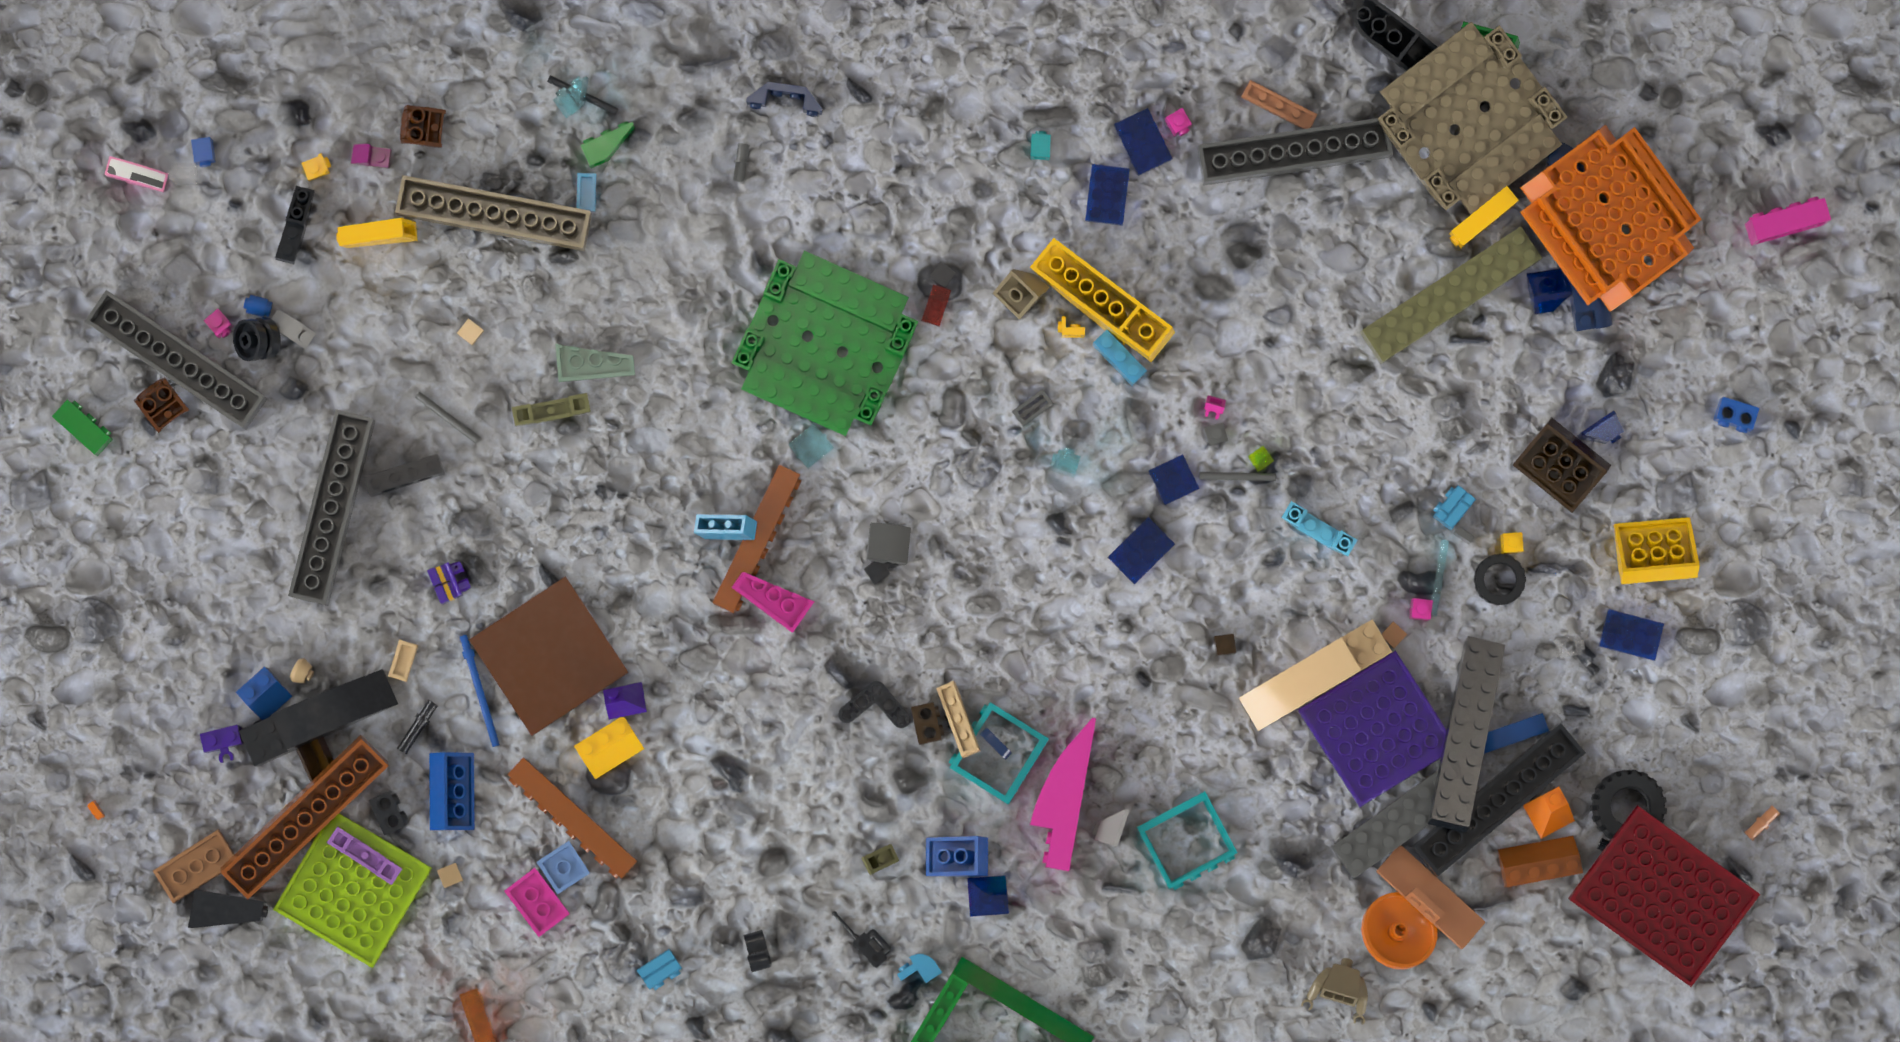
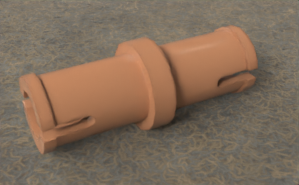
M1771 805L1761 817L1758 816L1756 818V822L1744 833L1754 841L1764 829L1767 830L1769 828L1768 825L1780 813Z

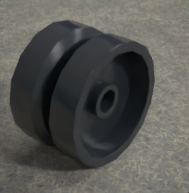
M271 318L244 319L235 326L233 344L236 353L244 361L266 360L275 357L279 352L281 335L278 326Z

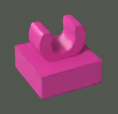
M1208 395L1204 407L1206 410L1205 416L1208 417L1209 412L1212 411L1216 413L1215 419H1218L1220 414H1223L1226 400Z

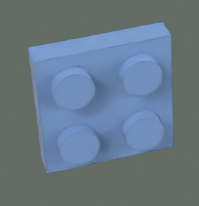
M570 841L537 861L557 894L590 874Z

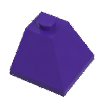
M642 682L603 690L609 720L647 712Z

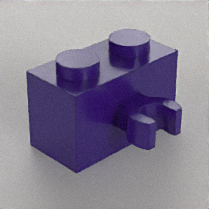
M233 725L201 733L200 739L203 752L211 753L220 750V763H224L223 757L225 754H228L230 760L233 761L234 754L229 751V748L244 745L239 733L241 726Z

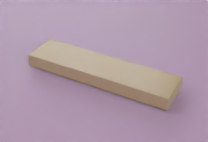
M951 681L936 688L961 757L966 758L981 751L956 682Z

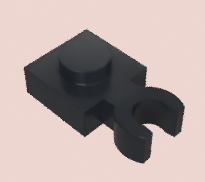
M874 561L865 567L864 571L875 585L890 575L887 569L896 568L899 564H891L890 562L883 564Z

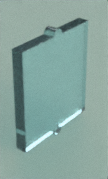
M815 424L811 425L788 444L796 454V458L800 459L807 469L834 448L826 439V434H822Z

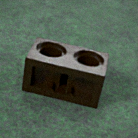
M934 702L911 707L919 745L942 741L941 736L945 735L942 724L938 725L937 717H940L939 707L934 706ZM923 709H929L932 712V716L929 719L921 717L920 713ZM929 727L934 728L936 731V735L933 738H927L924 734L925 730Z

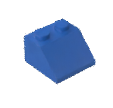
M265 666L236 691L237 695L261 720L269 718L271 714L275 713L293 697Z

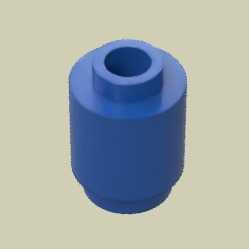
M250 295V298L246 297L243 308L246 309L248 314L269 317L273 302L266 298Z

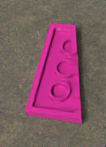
M745 572L740 574L731 587L792 633L815 602Z

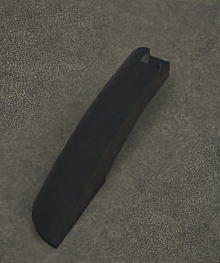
M1353 0L1352 16L1358 32L1405 72L1437 48L1420 31L1378 0ZM1483 101L1480 104V110L1487 112L1490 108L1489 103Z

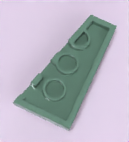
M555 344L559 382L635 376L633 355Z

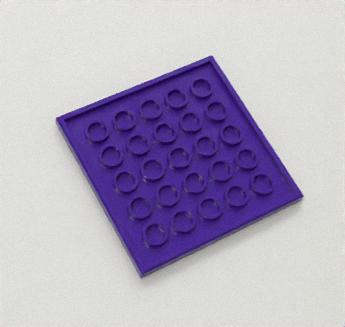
M1396 650L1298 709L1302 719L1359 808L1441 759L1447 729Z

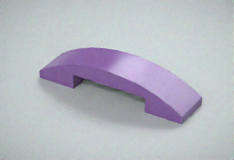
M338 826L327 841L329 845L391 885L402 870L401 867Z

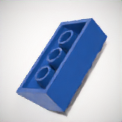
M429 753L430 830H475L474 753Z

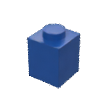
M211 137L191 139L193 158L196 165L208 167L211 166V163L216 162Z

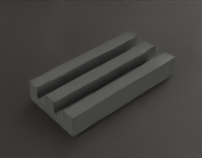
M1042 389L1014 409L1012 413L1021 423L1022 427H1024L1052 407L1054 403ZM1043 395V399H1041L1039 402L1030 407L1021 415L1018 414L1020 410H1022L1035 399ZM1044 402H1048L1046 406H1044L1031 417L1023 421L1022 418H1024L1026 415L1035 410Z

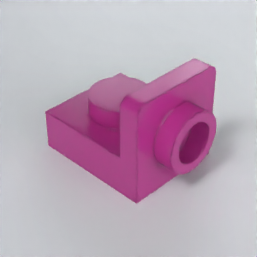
M219 308L203 320L219 339L227 337L232 332L231 328L234 327Z

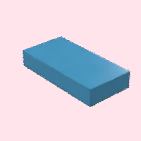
M577 173L576 208L596 212V173Z

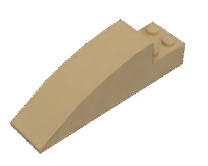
M1372 619L1239 697V700L1259 731L1392 653Z

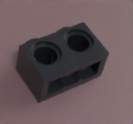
M388 791L368 800L384 836L407 827L406 822L408 818L404 810L400 811L398 806L400 800L396 793L393 794L392 791ZM385 798H388L391 802L388 809L381 807V801ZM391 816H396L399 820L395 827L389 824Z

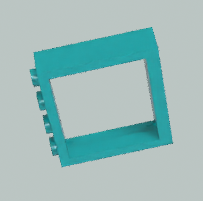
M990 702L989 705L984 704L979 712L982 715L978 722L974 720L972 724L975 736L980 731L991 711H994L1039 739V742L1006 795L958 766L962 760L960 752L958 755L954 753L948 763L951 764V770L1009 805L1049 738Z
M1205 791L1136 827L1168 889L1173 887L1176 890L1184 886L1183 881L1189 878L1193 881L1201 877L1200 873L1206 869L1208 873L1218 868L1217 864L1224 860L1226 864L1235 859L1234 855L1238 853ZM1203 801L1229 851L1171 881L1145 831Z

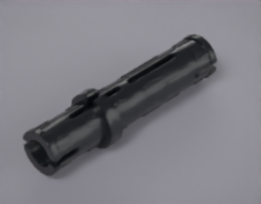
M429 699L427 700L421 712L416 714L415 717L417 718L397 747L398 750L406 755L408 754V751L425 725L430 723L429 719L438 707L437 704ZM417 728V730L415 731V733H414V735L412 736V738L410 739V741L407 742V741L409 740L410 736L412 735V733L414 732V730Z

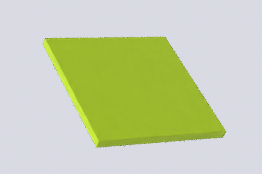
M339 813L317 834L273 910L364 964L374 968L432 867ZM337 826L402 868L392 885L327 843Z

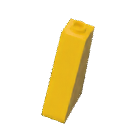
M1509 187L1503 188L1449 233L1451 236L1450 240L1456 247L1458 245L1460 248L1465 246L1516 205L1519 200Z
M404 218L337 227L338 233L336 234L339 246L344 248L418 241L416 222Z

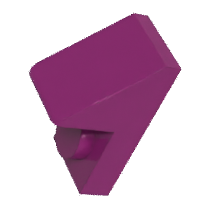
M353 144L351 164L389 169L392 150L373 147L371 144Z

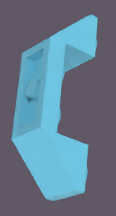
M1292 501L1290 502L1281 517L1282 519L1324 546L1347 557L1349 556L1357 539L1342 530H1336L1307 513L1308 510Z

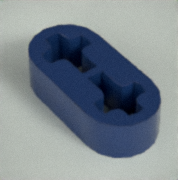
M987 727L980 733L985 741L1003 759L1006 760L1012 754Z

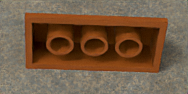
M1574 836L1497 849L1504 887L1583 873L1580 854Z

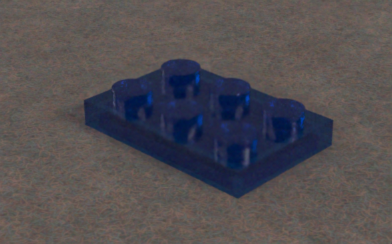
M1148 108L1114 124V128L1138 176L1173 160Z
M1092 164L1085 216L1086 222L1123 226L1129 168Z
M1148 517L1107 558L1135 585L1175 543Z
M1607 609L1598 647L1655 661L1664 623Z

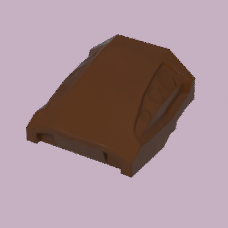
M406 105L401 118V144L442 148V127L446 110Z
M165 377L154 382L134 399L136 405L158 433L178 416L189 411Z

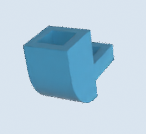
M915 954L909 957L913 964L909 965V963H906L900 967V973L897 975L902 981L918 970L927 983L941 974L942 971L931 957L924 954Z

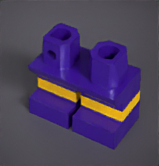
M447 562L444 565L427 570L442 605L463 596V593L471 588L468 578L457 581L455 576L464 572L461 562L452 564Z

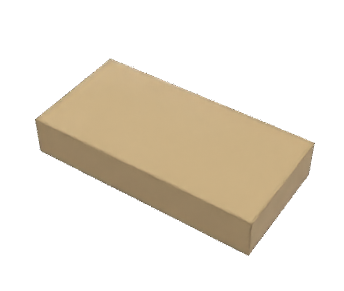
M399 639L388 677L405 682L408 681L418 645Z

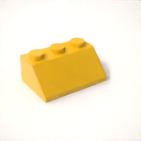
M625 717L616 719L574 745L595 779L644 750L643 745Z

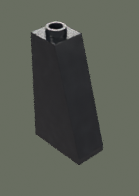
M195 889L188 928L263 921V917H267L268 906H266L265 901Z

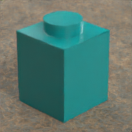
M1036 131L1035 134H1032L1031 160L1050 159L1051 135L1047 134V132Z

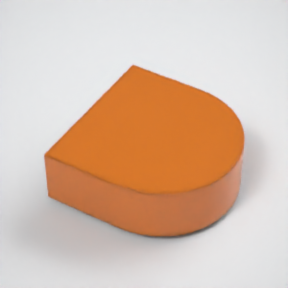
M96 800L88 804L87 807L97 820L105 817Z

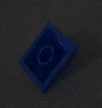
M1561 268L1526 273L1530 302L1534 314L1554 312L1572 294L1568 278Z
M1612 411L1578 434L1577 437L1582 440L1603 444L1610 441L1613 444L1622 438L1620 434L1624 430L1615 411Z
M1006 875L967 878L970 917L1009 914Z

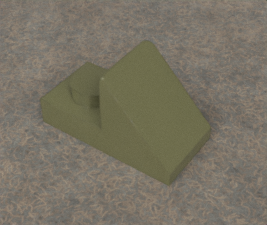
M892 844L861 858L869 875L899 861Z

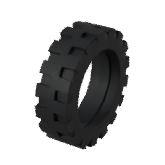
M1491 555L1480 562L1475 570V590L1489 604H1509L1520 597L1525 589V570L1520 565L1521 563L1510 555ZM1504 564L1514 572L1516 578L1515 586L1508 594L1502 596L1494 595L1486 588L1484 576L1487 569L1492 565Z

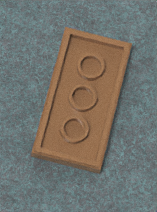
M218 829L159 866L153 872L174 904L220 875L221 867L234 855V852Z

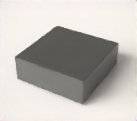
M1457 527L1453 533L1468 545L1475 538L1461 527Z

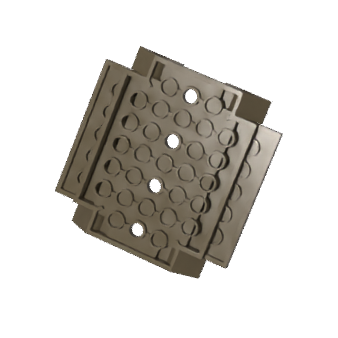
M1472 22L1468 23L1379 91L1390 105V109L1377 118L1385 134L1430 195L1445 210L1460 200L1467 211L1472 214L1503 188L1509 186L1562 145L1551 129L1568 117L1546 87H1542L1522 61L1521 53L1500 25L1483 38ZM1513 78H1517L1520 81V86L1517 89H1513L1510 86V81ZM1483 101L1489 103L1490 108L1487 112L1480 110V104ZM1453 124L1459 127L1457 135H1452L1449 131L1450 126ZM1423 147L1429 151V155L1425 159L1419 155V151Z

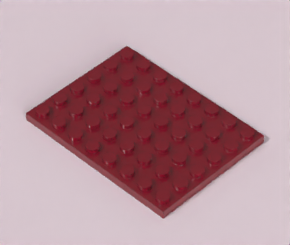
M1637 805L1568 899L1692 987L1761 894Z

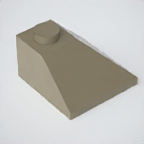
M1013 269L992 294L1020 320L1050 287L1036 274Z

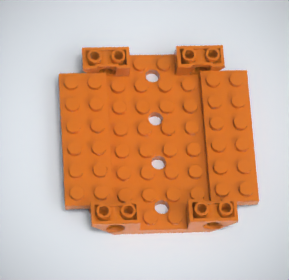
M1606 125L1602 126L1570 152L1520 187L1531 202L1530 205L1520 211L1522 216L1585 303L1589 305L1597 298H1600L1610 312L1686 257L1694 249V246L1684 233L1702 220L1635 127L1616 140ZM1577 163L1583 164L1584 172L1578 171ZM1600 194H1604L1606 196V203H1602L1599 200ZM1622 225H1626L1629 228V234L1622 232ZM1645 256H1648V257L1651 258V260H1652V264H1651V265H1647V264L1644 262V257H1645Z

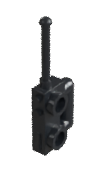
M836 911L832 913V916H835L853 936L852 938L855 940L853 946L859 949L858 952L860 954L863 953L873 967L877 968L887 959L886 955L891 951V947L875 929L870 930L867 934L864 932L858 936ZM872 939L882 948L879 952L869 944Z

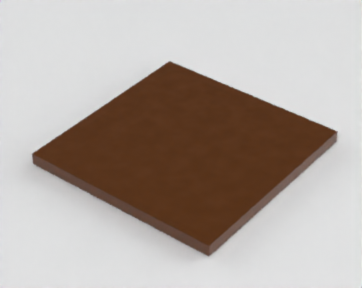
M566 576L469 639L531 736L537 734L629 673Z

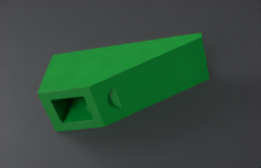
M623 122L613 131L608 129L600 133V137L595 139L590 137L583 141L584 144L580 146L591 169L610 160L635 128L633 122Z

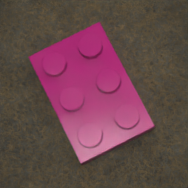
M533 868L504 890L538 937L542 936L570 914L536 868Z

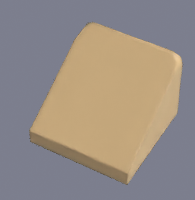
M456 863L437 870L444 888L463 881Z

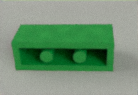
M67 399L52 417L94 455L99 456L113 440L109 436L111 432L104 426L100 428L95 424L97 420L90 413L85 415L81 411L83 407L75 400L71 402Z

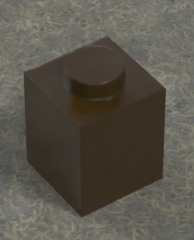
M1234 634L1213 637L1216 656L1236 653Z

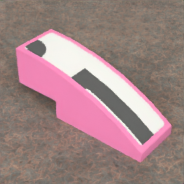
M112 156L109 157L105 171L107 177L164 192L169 175L168 173Z

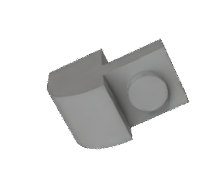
M277 310L272 318L278 326L280 334L304 349L307 348L316 334L280 310Z

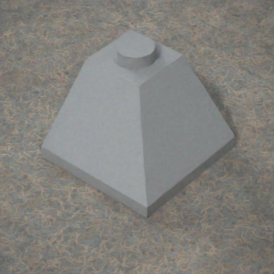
M1125 809L1100 821L1099 825L1095 824L1092 835L1095 836L1094 840L1117 847L1130 810Z

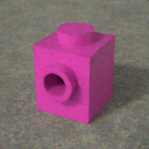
M1183 108L1165 118V122L1174 137L1177 135L1181 137L1190 131L1189 128H1191L1192 123Z

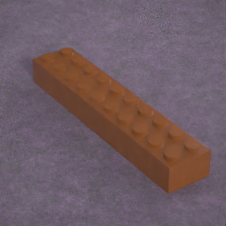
M360 735L221 867V874L249 899L389 766L388 761Z

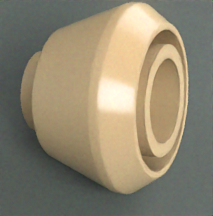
M305 658L298 659L290 674L292 682L305 683L306 681L310 682L314 675V671H312L313 666Z

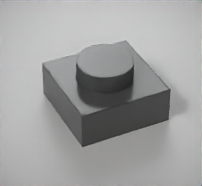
M1223 422L1204 427L1209 446L1228 441Z

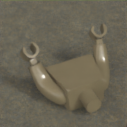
M1343 958L1341 965L1335 963L1332 968H1325L1312 983L1307 993L1308 998L1302 1001L1301 1006L1303 1007L1305 1002H1309L1311 1004L1309 1010H1311L1314 1004L1313 1000L1320 993L1319 997L1353 1007L1356 1005L1357 1013L1353 1015V1021L1356 1024V1019L1361 1017V1024L1363 1025L1365 1023L1363 1014L1366 1012L1368 992L1365 981L1360 976V971L1352 968L1353 961L1349 958Z

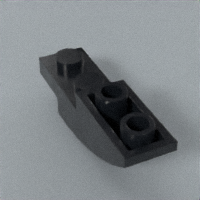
M300 186L295 187L285 219L286 224L275 256L276 260L295 264L308 224L315 190Z

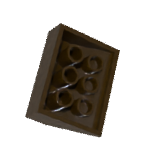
M1551 417L1513 463V466L1573 513L1608 472L1611 464Z

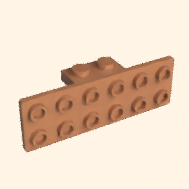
M1402 845L1396 848L1376 871L1460 949H1463L1485 924V921Z

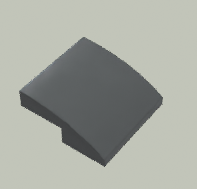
M871 522L866 560L883 564L891 562L905 566L908 563L911 527Z

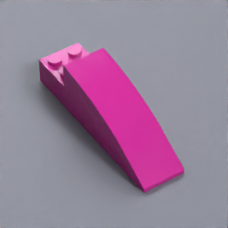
M1092 718L1061 753L1052 767L1034 806L1029 825L1052 829L1051 832L1047 833L1046 844H1049L1048 852L1044 851L1042 863H1046L1045 868L1067 872L1070 869L1096 718Z

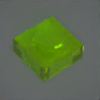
M1264 446L1247 456L1257 472H1260L1274 462Z

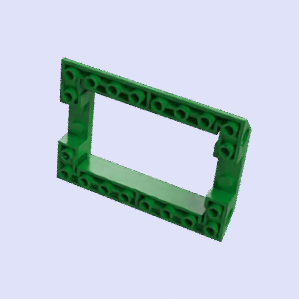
M961 957L911 1042H934L968 984H971L1065 1042H1092L1094 1036L964 957Z

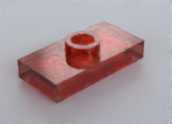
M933 284L921 320L922 322L940 327L951 290Z

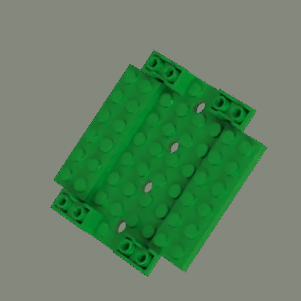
M805 250L797 267L778 259L763 292L762 300L731 362L749 371L741 390L845 437L854 419L871 426L882 406L918 324L917 320L902 314L909 297ZM770 316L778 318L779 322L776 326H770L767 323ZM809 331L813 334V339L810 342L803 340L802 335L804 332ZM840 347L847 348L848 355L846 357L838 356L837 350ZM874 363H881L883 365V370L880 373H875L872 370Z

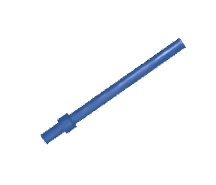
M467 635L460 636L464 650L462 654L464 660H467L492 747L499 746L496 730L475 664L474 650L470 647Z

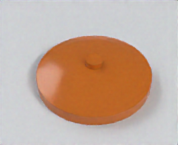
M1399 892L1388 893L1376 899L1367 908L1362 919L1361 932L1367 950L1378 962L1387 967L1402 970L1416 967L1424 962L1435 948L1438 935L1437 927L1426 919Z

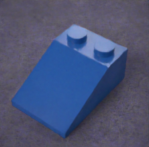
M981 836L926 838V876H988V838Z

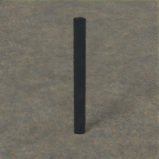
M551 75L547 80L548 83L614 115L619 110V108Z

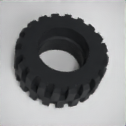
M1622 770L1606 776L1596 786L1595 793L1591 797L1592 805H1590V811L1593 813L1592 819L1593 822H1596L1597 829L1600 832L1602 831L1605 837L1612 839L1623 825L1614 818L1611 812L1612 798L1622 789H1634L1641 793L1646 802V812L1664 823L1665 819L1663 818L1667 814V808H1665L1667 801L1666 797L1663 796L1662 787L1657 785V781L1654 778H1650L1648 774L1638 772L1637 770Z

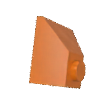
M1559 786L1523 805L1540 839L1575 821L1570 806Z

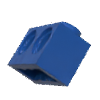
M1722 397L1719 399L1713 421H1717L1719 426L1729 428L1730 425L1736 427L1738 432L1747 433V431L1750 432L1754 429L1760 408ZM1724 408L1731 411L1730 418L1723 416L1722 411ZM1742 414L1748 415V424L1741 421Z

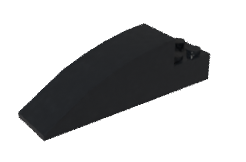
M381 669L271 714V717L244 728L239 733L253 765L259 767L295 751L297 748L309 744L318 738L331 735L396 706L398 702L384 670Z

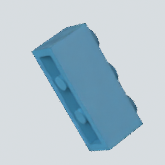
M1108 330L1093 342V346L1131 386L1146 374L1147 370Z
M696 514L694 533L704 539L755 540L757 521L747 515Z

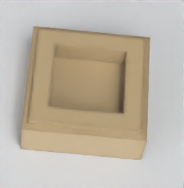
M468 318L457 334L473 346L484 330Z

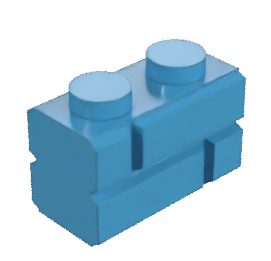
M1459 485L1455 488L1451 487L1445 494L1447 499L1444 503L1439 502L1433 509L1436 512L1433 517L1449 530L1456 526L1476 500Z
M668 949L639 968L637 972L649 990L652 988L657 990L665 985L663 981L668 977L672 980L680 975L681 972L679 970L682 969V966L671 949Z

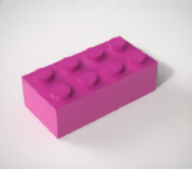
M1817 196L1808 199L1804 204L1795 202L1785 209H1782V207L1774 208L1765 215L1764 212L1756 213L1745 223L1751 246L1824 226L1831 220L1825 198L1819 199Z

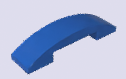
M1543 713L1489 731L1484 754L1548 732L1549 729Z

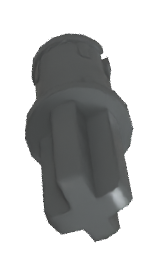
M738 143L733 180L736 182H744L746 165H749L747 159L750 145Z

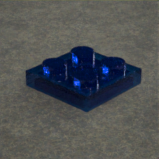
M1183 454L1148 471L1164 505L1200 489Z

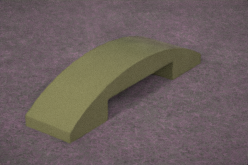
M587 393L536 404L511 407L515 426L548 422L591 412Z

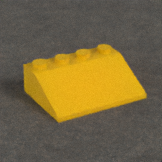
M1690 517L1614 524L1621 584L1698 578L1700 564Z

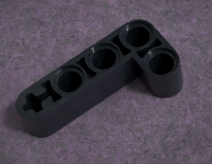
M759 930L743 935L748 951L747 958L751 972L770 968L772 962L763 931Z

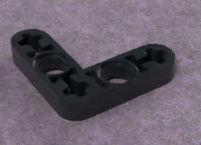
M879 681L869 684L841 707L838 713L842 722L850 723L876 702L897 728H905L910 722L907 712L885 685ZM874 685L877 687L881 686V694L875 693L872 696L874 700L871 702L869 696L864 694V692L868 690L870 694L873 691L872 687ZM859 697H865L868 701L864 708H860L856 704ZM891 699L894 701L895 706L892 710L884 708L885 700ZM853 703L860 712L856 714L854 710L850 714L851 719H843L842 716L844 714L842 711H849L852 708L849 705ZM898 707L901 709V711H898V714L900 716H906V723L904 725L902 723H896L898 718L895 716V714L893 715V717L889 715L895 712V710Z

